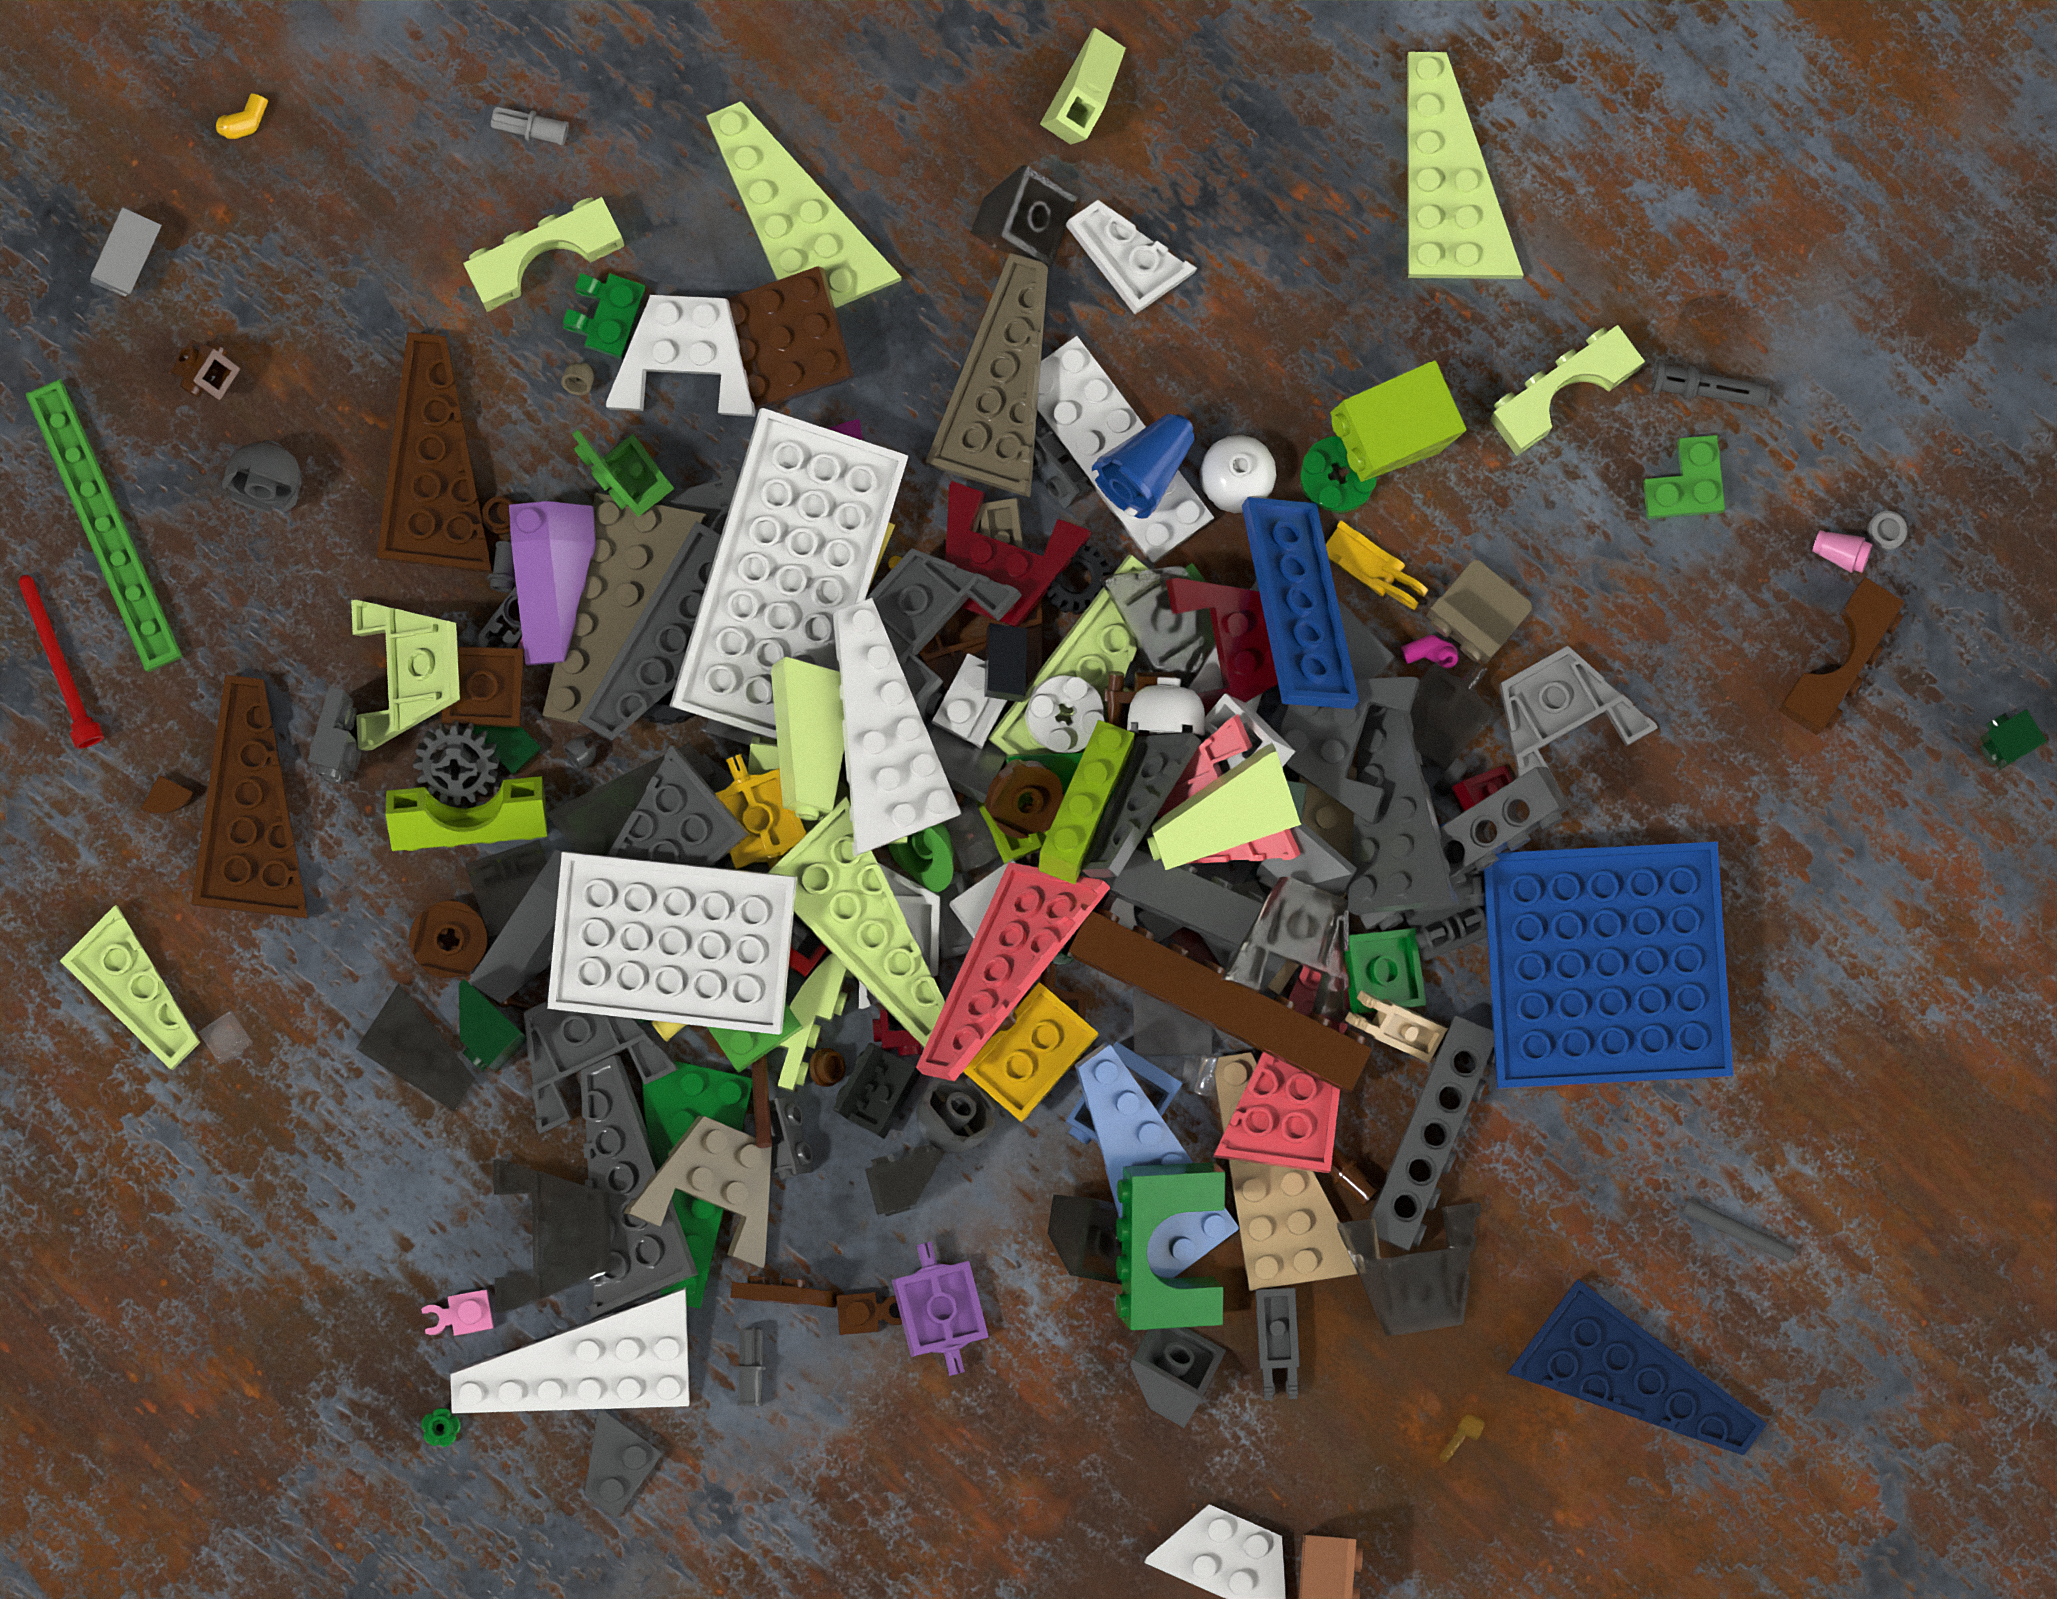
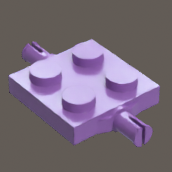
M927 1242L916 1245L922 1268L912 1275L892 1280V1285L911 1357L930 1352L944 1353L949 1376L965 1372L959 1349L970 1342L985 1339L989 1336L970 1262L966 1261L954 1265L937 1264L933 1243Z

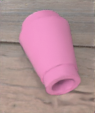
M1820 530L1812 552L1819 554L1850 573H1853L1854 570L1863 573L1873 544L1864 541L1865 537Z

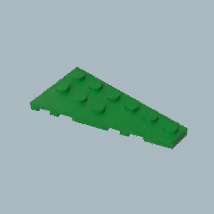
M674 1061L679 1070L646 1085L642 1080L646 1129L660 1168L668 1159L669 1152L698 1116H705L742 1132L753 1088L752 1078ZM674 1189L671 1199L698 1275L661 1290V1297L686 1287V1306L701 1309L724 1209Z

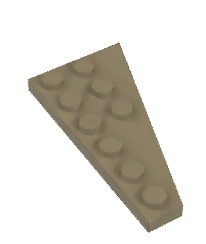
M1012 253L1009 254L925 461L932 468L1026 497L1031 495L1048 267L1043 262Z
M595 493L593 507L596 548L588 567L587 582L584 593L582 592L576 613L577 619L566 661L555 663L542 716L547 719L582 725L578 723V720L694 523L698 521L705 525L709 518L706 514L654 504L637 517L629 506L622 510L610 495Z

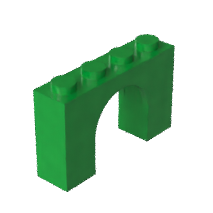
M1215 1162L1123 1167V1179H1119L1117 1182L1118 1201L1123 1203L1122 1218L1117 1219V1237L1120 1242L1122 1241V1256H1118L1116 1260L1117 1277L1119 1280H1122V1294H1117L1116 1296L1118 1318H1121L1130 1330L1223 1325V1286L1213 1276L1165 1278L1153 1273L1148 1264L1147 1247L1154 1230L1170 1216L1185 1212L1224 1210L1225 1171Z

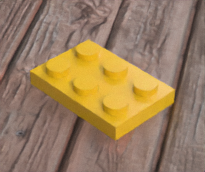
M1040 982L1015 1009L1014 1012L1017 1014L1015 1024L1009 1030L999 1031L991 1037L963 1070L967 1076L1021 1123L1028 1118L1099 1036L1095 1029Z

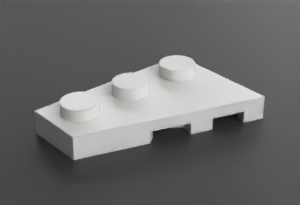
M1099 200L1070 218L1066 223V227L1134 314H1137L1186 280L1197 269L1189 262H1182L1168 252V248L1160 242H1153L1136 230L1134 224Z

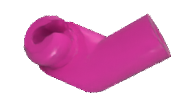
M1428 635L1400 647L1406 664L1426 658L1443 668H1452L1459 659L1456 647L1436 635Z

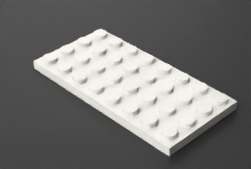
M765 408L759 410L670 707L777 740L771 678L772 665L784 657H789L840 672V663L837 660L833 614L837 610L865 601L908 455Z

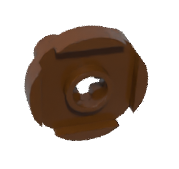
M1014 759L1008 762L1005 768L992 780L987 792L985 807L993 822L1003 833L1019 839L1030 838L1029 834H1035L1038 831L1044 833L1050 830L1064 799L1062 784L1057 775L1045 764L1037 761ZM1026 792H1031L1030 795L1034 801L1031 804L1024 803L1022 807H1018V798Z
M447 900L428 907L416 917L410 930L409 945L416 962L428 974L440 979L452 980L471 975L487 953L489 936L484 921L471 907L458 901ZM449 929L455 930V937L460 939L459 945L452 946L451 951H445L444 944L438 942V938L440 935H447Z

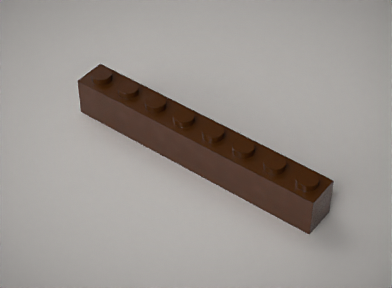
M1099 908L1097 913L1092 911L1083 921L1067 956L1347 1094L1352 1092L1372 1051V1048L1365 1045L1367 1041L1365 1037L1347 1029L1344 1034H1341L1329 1028L1332 1022L1325 1017L1310 1012L1307 1017L1294 1010L1296 1007L1295 1003L1279 995H1275L1272 1000L1259 993L1261 989L1259 985L1242 977L1236 982L1224 976L1226 971L1224 968L1208 960H1204L1201 965L1189 959L1190 952L1176 944L1169 943L1165 947L1153 941L1155 937L1153 933L1136 925L1130 930L1118 924L1120 918L1105 909Z

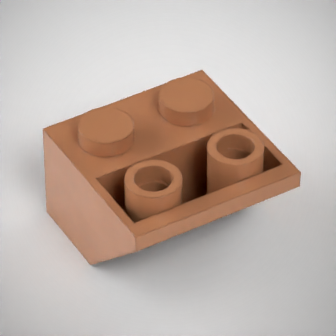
M1303 1534L1299 1599H1360V1588L1353 1587L1354 1571L1361 1572L1363 1548L1356 1547V1539Z

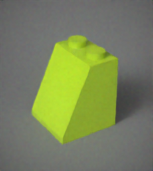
M1436 360L1345 399L1330 412L1333 430L1338 437H1341L1347 450L1349 466L1357 473L1360 482L1437 455L1467 430Z

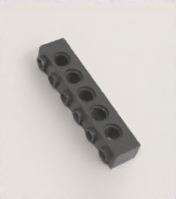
M1534 767L1440 827L1442 836L1440 844L1443 856L1449 863L1451 873L1448 875L1452 890L1463 884L1467 880L1464 875L1474 868L1482 871L1499 860L1496 854L1504 849L1509 848L1510 851H1513L1529 842L1531 838L1528 834L1541 827L1542 830H1547L1563 820L1561 813L1571 808L1548 767ZM1523 800L1530 809L1529 816L1525 821H1521L1516 813L1518 804ZM1489 821H1492L1497 827V836L1492 842L1488 841L1484 834L1485 826ZM1458 841L1465 848V856L1460 862L1455 860L1452 853L1453 847ZM1349 886L1347 887V889H1346V891H1345L1348 897H1349ZM1418 908V909H1413V910H1414V912H1416V911H1419V910H1421V909H1423V908ZM1408 910L1361 914L1359 917L1366 929L1381 928L1384 932L1400 924L1403 921L1401 915Z
M1456 1015L1451 1018L1448 1030L1443 1037L1362 1234L1404 1252L1409 1251L1411 1245L1419 1246L1427 1225L1421 1223L1426 1208L1434 1210L1442 1190L1436 1187L1440 1174L1442 1172L1448 1175L1456 1157V1153L1450 1151L1456 1136L1463 1138L1469 1126L1471 1117L1465 1115L1471 1100L1476 1103L1478 1102L1485 1087L1486 1081L1480 1079L1485 1065L1492 1067L1495 1062L1492 1030ZM1466 1053L1473 1059L1474 1067L1471 1073L1463 1074L1456 1070L1454 1067V1057L1456 1054ZM1452 1089L1457 1093L1459 1104L1456 1109L1448 1110L1441 1106L1439 1102L1441 1090ZM1428 1125H1437L1443 1130L1444 1140L1441 1145L1432 1146L1426 1142L1424 1130ZM1419 1160L1428 1166L1429 1177L1426 1181L1417 1182L1411 1178L1409 1166L1413 1161ZM1398 1197H1408L1414 1203L1415 1210L1410 1218H1401L1396 1214L1394 1203Z

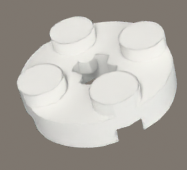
M1055 675L1040 682L1033 689L1028 702V709L1026 708L1025 721L1031 736L1037 743L1055 752L1072 753L1084 749L1090 740L1097 721H1104V707L1096 689L1080 677ZM1063 703L1067 708L1073 707L1074 713L1071 715L1072 721L1068 724L1063 720L1057 722L1055 718L1060 713L1058 706Z

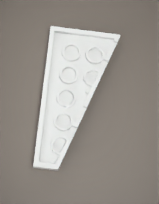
M686 1287L677 1289L662 1297L641 1302L637 1306L615 1314L611 1313L564 1330L538 1342L528 1343L521 1346V1348L502 1355H495L452 1371L450 1374L452 1413L689 1406Z

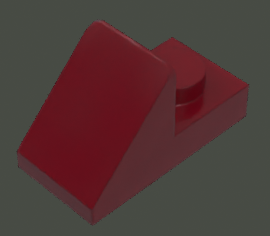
M1503 765L1456 784L1452 787L1454 790L1453 795L1462 813H1464L1514 780L1506 765Z

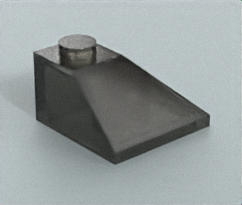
M1022 165L983 198L971 234L995 249L1040 261L1047 267H1052L1066 229V223L1070 219L1077 197L1029 166Z
M1053 1194L1047 1234L1070 1276L1122 1285V1280L1118 1279L1116 1272L1117 1257L1122 1256V1241L1120 1242L1117 1237V1219L1119 1215L1115 1203L1086 1197Z

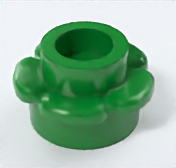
M437 1408L432 1414H426L422 1420L423 1438L432 1446L438 1444L441 1447H447L455 1442L456 1434L460 1431V1421L456 1416L451 1415L450 1410ZM438 1424L444 1425L443 1431L439 1432L437 1430Z

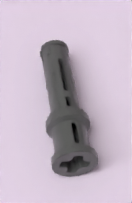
M1660 359L1655 364L1651 383V393L1658 394L1660 391L1681 394L1687 400L1694 399L1695 395L1728 402L1761 406V408L1767 407L1771 390L1770 384H1760L1700 373V369L1694 365H1690L1688 368L1666 365L1665 361ZM1667 377L1680 379L1681 382L1667 380ZM1704 383L1707 387L1699 386L1698 384ZM1716 386L1746 391V394L1717 389Z

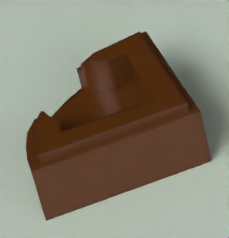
M159 775L141 810L155 815L171 813L186 806L193 799L195 793Z

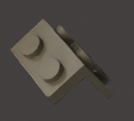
M1474 560L1466 567L1442 598L1440 597L1435 602L1426 617L1431 620L1430 625L1444 637L1451 636L1461 645L1460 649L1465 655L1475 662L1480 660L1486 665L1529 614L1532 604L1479 560Z

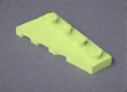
M115 905L60 960L171 1070H174L200 1043L118 906Z

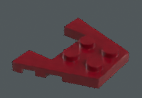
M951 481L948 494L945 561L956 565L960 569L973 574H981L1002 585L1007 584L1017 589L1022 596L998 622L1019 627L1048 591L1047 588L1059 573L1064 571L1070 564L1071 558L1079 548L1090 539L1092 532L1086 528L1057 519L1043 556L973 532V526L986 494ZM968 598L960 607L997 621L971 598Z
M1181 578L1166 580L1172 614L1209 608L1223 688L1196 693L1204 706L1205 717L1225 693L1246 703L1278 684L1259 591Z

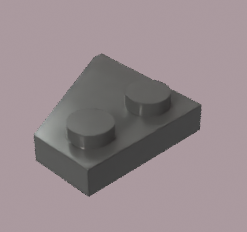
M601 1409L597 1414L584 1495L612 1516L618 1518L663 1455V1452Z

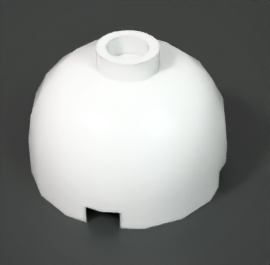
M1242 434L1227 436L1214 443L1204 455L1199 472L1203 492L1219 509L1232 513L1243 512L1242 504L1247 497L1267 499L1272 493L1277 476L1275 461L1268 448L1256 438Z
M1157 678V685L1146 686L1134 696L1128 713L1127 730L1133 733H1139V730H1149L1150 735L1193 733L1202 737L1204 736L1205 729L1204 706L1200 697L1193 690L1180 687L1181 679Z

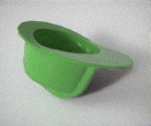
M942 823L909 835L907 843L888 844L889 851L894 860L923 887L931 892H941L949 886L954 869L952 860L954 848L951 836Z

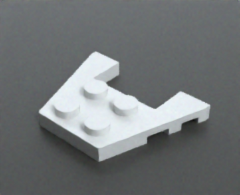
M650 295L606 401V407L610 410L643 411L646 373L648 371L721 375L719 414L755 417L756 410L749 392V382L739 351L740 345L729 301L725 298Z

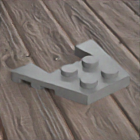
M1569 646L1555 652L1499 685L1519 777L1534 767H1548L1538 751L1540 748L1603 713L1608 715L1625 746L1650 734L1658 727L1653 720L1644 716L1635 708L1628 698L1618 693L1609 685L1601 674Z

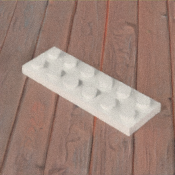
M1078 336L1041 361L1037 413L1054 433L1070 457L1089 478L1091 485L1149 561L1156 563L1214 520L1213 515L1179 470H1177L1156 510L1148 518L1139 519L1134 517L1138 511L1131 507L1123 511L1111 502L1097 486L1095 479L1099 473L1097 470L1092 471L1091 467L1099 457L1140 432L1146 426Z

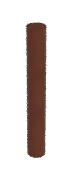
M765 1054L751 1064L756 1146L758 1148H769L772 1146L767 1056Z

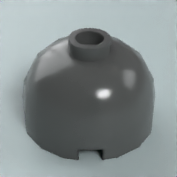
M264 440L243 445L230 457L226 466L222 488L223 490L226 487L230 489V498L247 508L261 512H271L272 508L270 505H283L282 511H287L297 503L302 473L296 458L275 441Z
M936 1077L922 1092L916 1109L918 1128L923 1137L934 1147L950 1153L965 1152L978 1146L994 1129L996 1121L994 1122L993 1114L996 1112V1105L992 1097L970 1077L966 1081L961 1078L950 1081Z

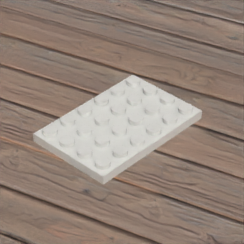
M568 851L562 852L547 1009L780 1035L783 1030L797 876Z

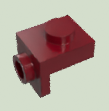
M879 1009L880 1018L872 1019L874 1042H882V1049L885 1051L898 1050L900 1057L922 1055V1048L924 1047L907 1030L889 1031L888 1010Z

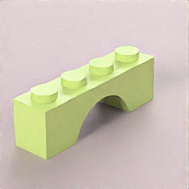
M590 197L581 200L572 207L573 211L561 217L558 214L550 215L538 223V228L527 233L523 230L512 233L503 240L504 244L492 250L489 247H484L473 252L469 256L470 260L463 264L486 312L521 296V281L526 267L536 256L552 249L571 250L580 254L591 263L624 247L622 236L603 198L600 197L594 200Z
M1618 325L1610 331H1607L1605 327L1599 329L1586 340L1589 345L1577 353L1573 348L1556 360L1555 363L1558 367L1547 375L1543 370L1538 372L1525 382L1526 390L1517 396L1510 392L1494 404L1496 411H1494L1490 421L1516 456L1526 451L1550 432L1552 428L1549 413L1552 396L1558 390L1572 383L1589 382L1599 385L1607 391H1611L1641 369L1645 362Z

